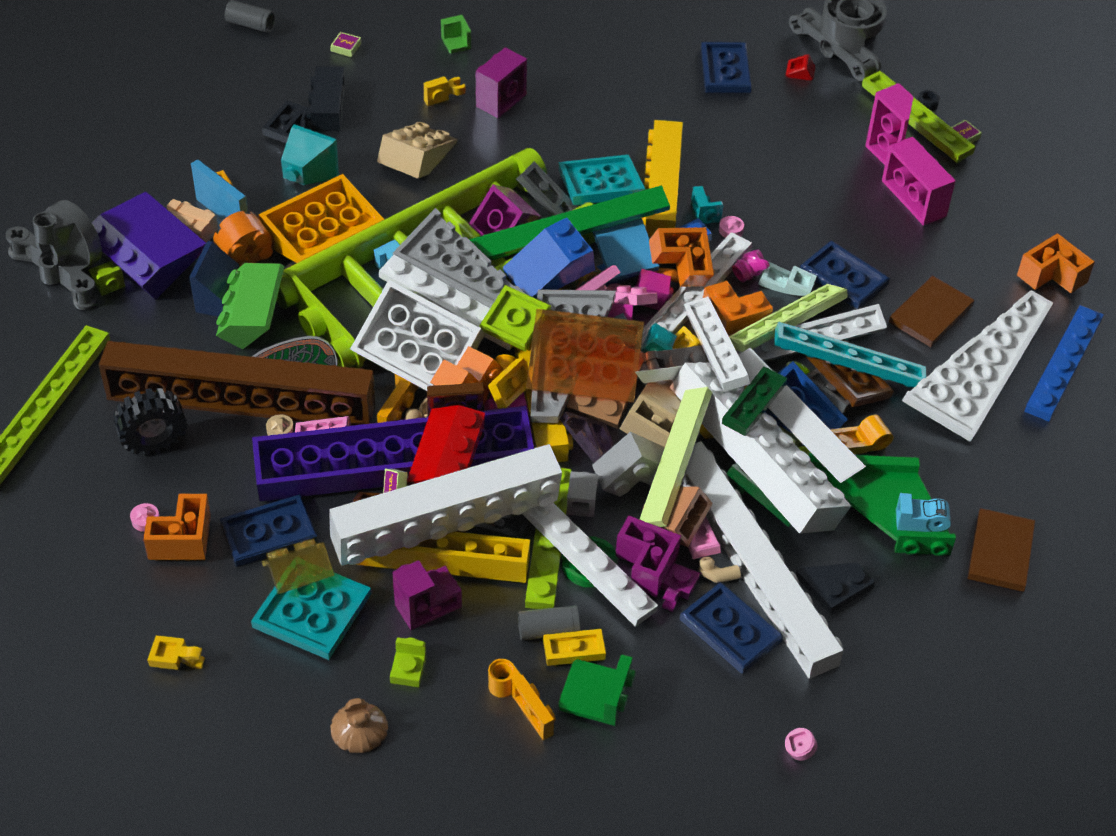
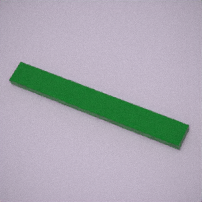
M661 185L469 240L492 261L519 253L541 231L566 217L580 235L669 211L670 204Z

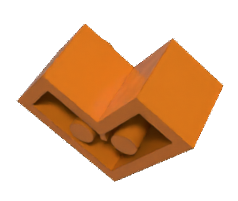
M706 227L658 228L649 239L652 264L676 263L680 287L704 286L714 275Z
M1057 233L1023 254L1017 276L1035 290L1053 279L1069 293H1073L1088 283L1095 261Z
M728 281L704 287L703 298L709 297L728 336L773 312V307L762 291L738 298Z
M468 346L457 366L443 360L430 383L436 386L483 382L484 405L490 391L488 385L501 373L503 367L493 358Z
M179 494L176 516H147L143 540L148 560L206 559L211 518L207 494Z

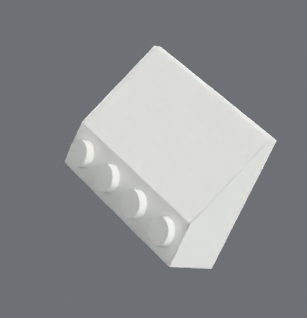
M388 280L350 350L427 391V386H433L430 381L442 361L446 360L457 366L468 346L477 350L485 333L481 328Z

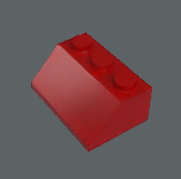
M461 405L431 409L407 478V484L413 485L470 468L484 428L485 412Z

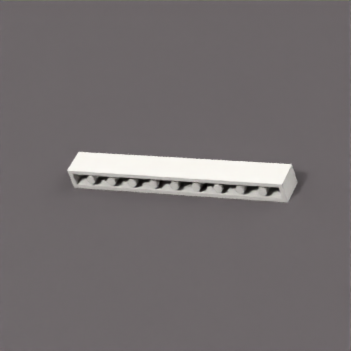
M702 441L695 443L681 483L682 487H700L713 503L706 517L717 540L732 563L739 566L742 578L775 628L783 635L784 642L808 678H813L839 667L844 651L840 639L833 636L828 628L825 617L821 614L819 615L816 611L810 595L804 593L795 573L790 572L785 565L780 551L774 549L767 532L764 529L761 530L756 522L753 511L747 509L744 505L740 492L732 487L727 473L719 468L712 451L707 450Z

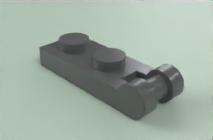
M535 161L516 179L551 216L577 208V205L572 204L571 199Z
M702 345L664 351L654 350L641 355L643 363L647 364L648 370L683 366L685 363L708 362Z

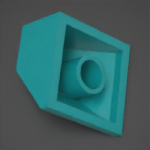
M294 124L291 127L281 159L283 178L307 185L339 176L336 139Z

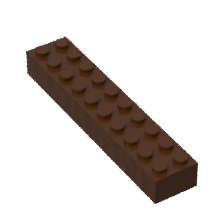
M107 341L99 363L107 400L124 402V399L128 396L130 398L135 397V392L140 391V394L146 393L145 389L150 388L152 392H156L157 388L163 389L164 393L169 390L173 393V396L176 395L183 409L263 418L286 415L292 421L298 422L349 416L351 426L371 424L375 409L373 370L114 341Z

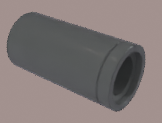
M230 0L225 9V20L232 24L270 33L274 27L275 13L271 10Z
M576 605L518 611L521 640L540 639L546 634L580 631L579 614Z

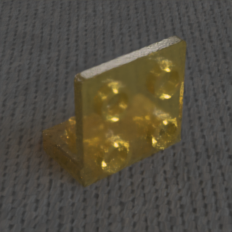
M314 539L293 544L295 550L289 552L287 548L267 553L268 559L261 561L263 566H269L278 594L334 576L324 542L315 543Z

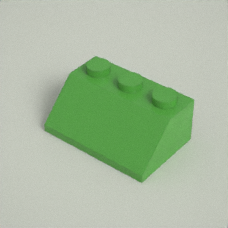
M244 263L240 268L234 269L230 273L227 280L229 284L228 291L222 299V304H224L223 311L216 322L218 325L217 337L244 349L270 329L284 265Z

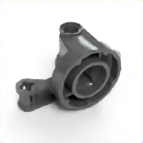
M826 0L822 15L813 8L808 7L803 13L792 15L789 18V25L794 33L809 34L820 42L819 47L824 56L832 57L837 55L846 62L856 80L863 81L867 75L874 74L881 69L879 58L867 50L864 45L866 38L875 36L883 30L887 9L882 0Z
M60 200L49 206L46 211L36 214L33 217L35 235L26 228L19 226L7 230L6 239L10 243L8 253L12 259L35 263L39 267L43 283L47 285L61 283L72 292L73 304L77 309L89 310L96 305V296L93 294L95 288L94 280L83 271L101 259L102 246L94 225L76 204L68 200Z

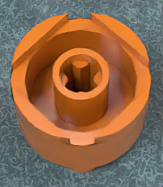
M239 211L229 215L219 224L221 229L218 234L215 232L213 237L215 245L235 260L240 267L244 263H256L262 259H267L273 253L271 248L273 243L272 236L253 212L246 214L244 211Z

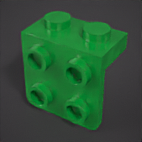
M621 654L616 669L583 660L573 661L559 700V709L566 713L615 726L619 712L624 713L628 695L625 693L627 687L632 688L635 680L636 670L632 669L633 657Z

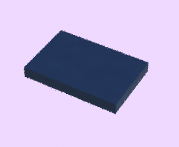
M701 42L705 93H751L752 85L746 42Z
M833 241L827 243L800 265L801 269L817 276L815 282L820 286L830 284L847 289L848 298L843 301L855 309H860L884 289L890 281L889 277Z
M301 495L220 518V525L236 567L318 542L317 534Z
M721 582L680 614V620L741 674L746 672L783 640V635Z

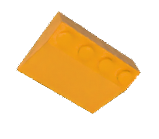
M343 174L259 214V220L272 236V249L296 263L384 220Z

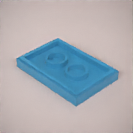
M197 159L191 163L196 199L222 220L239 211H244L248 214L246 196L200 160Z
M642 218L593 232L605 268L616 265L621 272L613 277L610 282L637 276L640 274L641 269L657 271L659 269V264H652L649 237Z

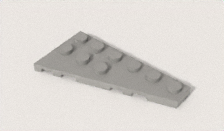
M436 208L393 252V255L407 261L488 308H491L505 285L524 293L518 286H513L501 270L497 271L491 265V260L467 237H462L455 231L456 227L450 221L447 223Z
M538 290L537 299L551 305L552 310L535 336L531 422H559L596 337L599 336L616 299V291Z

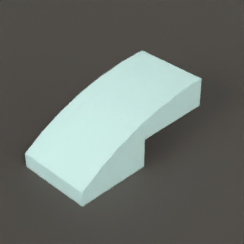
M768 262L770 266L763 270L758 285L781 293L806 296L811 293L817 276L796 266H793L790 272Z

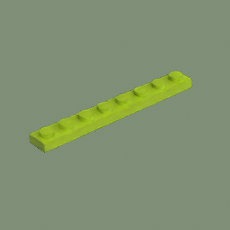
M86 325L0 435V485L105 348L107 341H110L108 332Z

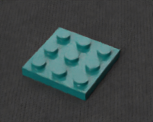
M629 154L559 162V172L573 205L581 206L587 202H604L645 190Z
M295 557L251 620L252 628L329 660L371 596V588Z

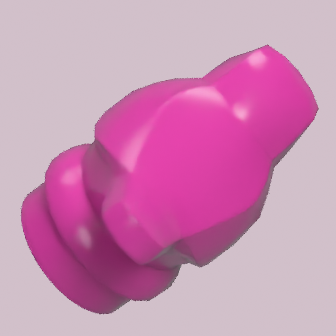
M757 249L744 253L742 259L737 260L736 264L732 266V270L738 280L745 282L751 280L753 276L761 274L770 265L767 260H764L762 252Z

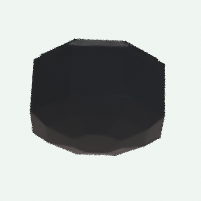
M925 90L919 93L917 100L930 111L937 110L941 97L935 91Z

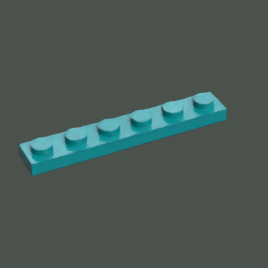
M778 322L775 328V345L785 350H792L811 358L815 357L829 361L834 365L852 368L858 372H865L884 380L898 382L907 387H915L923 378H926V366L782 322Z

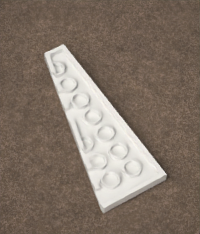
M1032 290L1029 291L1006 313L1001 314L995 322L985 327L978 336L973 337L951 355L950 359L935 368L928 377L923 378L911 391H907L902 401L966 440L971 441L1053 302Z

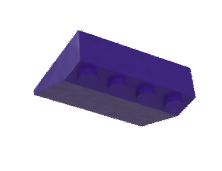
M147 192L100 214L92 222L100 238L102 253L116 266H119L125 274L155 300L202 253L206 245L205 241Z

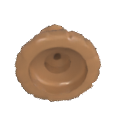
M360 698L351 699L346 703L345 707L338 710V713L332 719L330 726L332 739L339 748L344 751L348 750L349 753L369 752L381 745V741H384L387 736L388 722L386 716L374 704H369Z

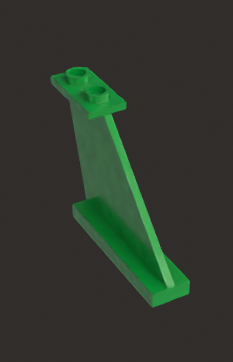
M809 453L810 461L813 465L826 474L827 480L844 494L847 502L896 541L895 553L951 555L956 535L950 534L948 529L939 532L897 530L896 507L900 493L911 494L912 499L932 500L918 474L920 467L919 458L855 455L866 467L840 483L812 453Z

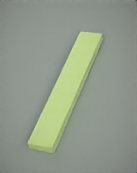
M826 284L734 333L729 338L737 351L743 352L748 348L754 349L775 337V328L778 322L796 326L848 298L847 289Z
M708 387L685 390L640 520L658 527L667 526L712 395Z

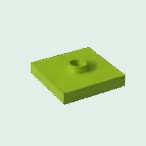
M505 285L482 320L479 328L484 333L526 352L552 310L551 305Z

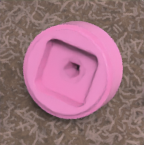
M726 216L721 219L719 232L723 237L726 238L731 232L740 237L742 236L744 222L740 218Z
M149 503L137 505L130 514L132 526L138 531L145 532L147 516H159L158 509Z
M797 728L787 735L785 748L792 758L803 761L814 755L817 750V741L809 730Z

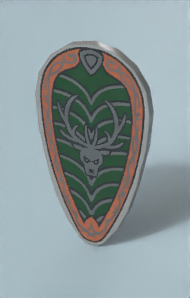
M317 336L293 338L269 346L253 355L258 358L338 366L335 349L328 341Z

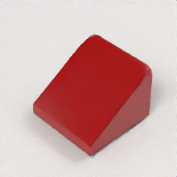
M809 54L788 60L787 77L803 80L814 79L815 64Z

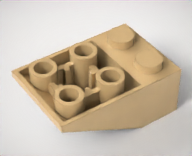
M416 122V124L405 126L402 129L393 130V132L383 135L377 162L413 177L421 178L432 172L457 143V139L451 137L450 133L446 131L433 130L426 123Z
M664 380L647 383L627 414L620 430L627 434L633 432L665 447L681 403L679 397L670 388L673 381Z

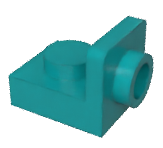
M703 186L693 187L691 207L695 218H699L704 224L720 222L724 207L722 201L711 202L709 195L705 194Z
M654 323L649 329L641 351L646 353L654 350H671L677 336L659 324Z

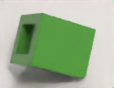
M463 15L441 19V38L449 53L471 49V30Z

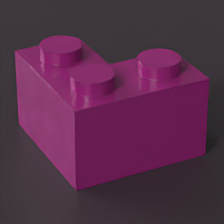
M632 516L627 517L617 536L616 556L634 563L631 579L646 594L654 597L658 596L666 576L679 556L681 535Z
M418 560L411 564L402 565L393 571L395 606L410 630L462 607V590L446 566L426 572Z

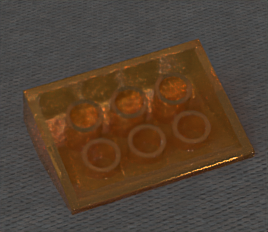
M536 309L526 389L634 403L637 374L635 372L638 371L644 322Z

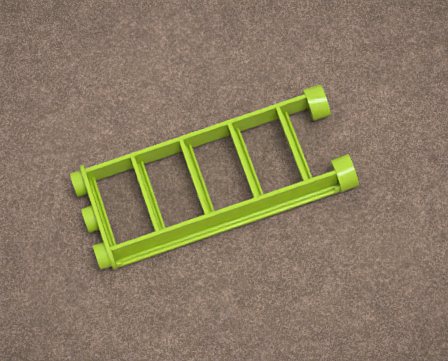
M526 148L284 269L277 295V303L283 309L294 305L300 311L298 319L307 336H323L335 349L338 366L361 368L367 358L350 350L355 339L311 291L343 275L374 307L383 288L361 265L374 259L375 249L394 239L401 245L435 208L441 213V217L447 223L450 221L456 227L455 231L462 237L472 239L481 236L460 215L479 206L493 184L511 189L518 187L522 191L527 192L516 179L534 161L547 174V169L541 156L534 149ZM587 202L575 209L593 205V203ZM593 232L581 235L589 246L596 242ZM503 257L491 261V265L497 271L501 270L506 275L503 267L511 259L507 261ZM506 275V279H507L510 283H512V281H511V280L509 279V277Z

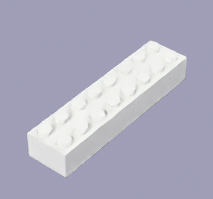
M685 363L671 384V390L681 401L685 390L708 387L711 390L712 395L702 421L703 426L756 483L799 534L835 530L851 507L844 498V494L827 480L826 474L813 465L810 457L793 443L792 437L784 433L777 425L776 420L772 416L767 415L766 412L763 413L746 436L721 424L725 413L744 391V386L737 390L724 392L710 363Z
M550 444L329 509L330 537L341 566L359 564L372 556H385L395 549L402 547L411 548L428 539H441L454 531H467L477 524L484 522L493 523L501 519V517L510 514L519 515L536 506H549L558 499L562 471Z

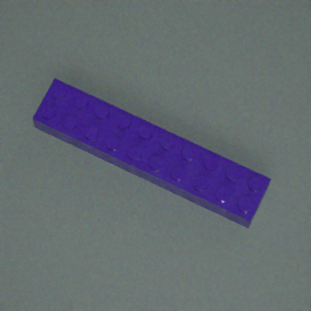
M526 406L481 411L485 412V423L471 467L534 449ZM429 417L252 437L259 502L286 499L296 495L303 497L384 487L385 469H397L407 472L408 478Z

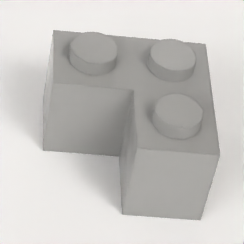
M629 432L592 465L595 473L598 474V480L602 489L621 497L628 493L639 481L652 486L665 447L633 432Z

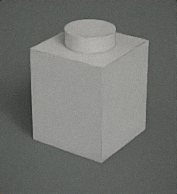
M571 471L567 496V515L594 517L598 474Z

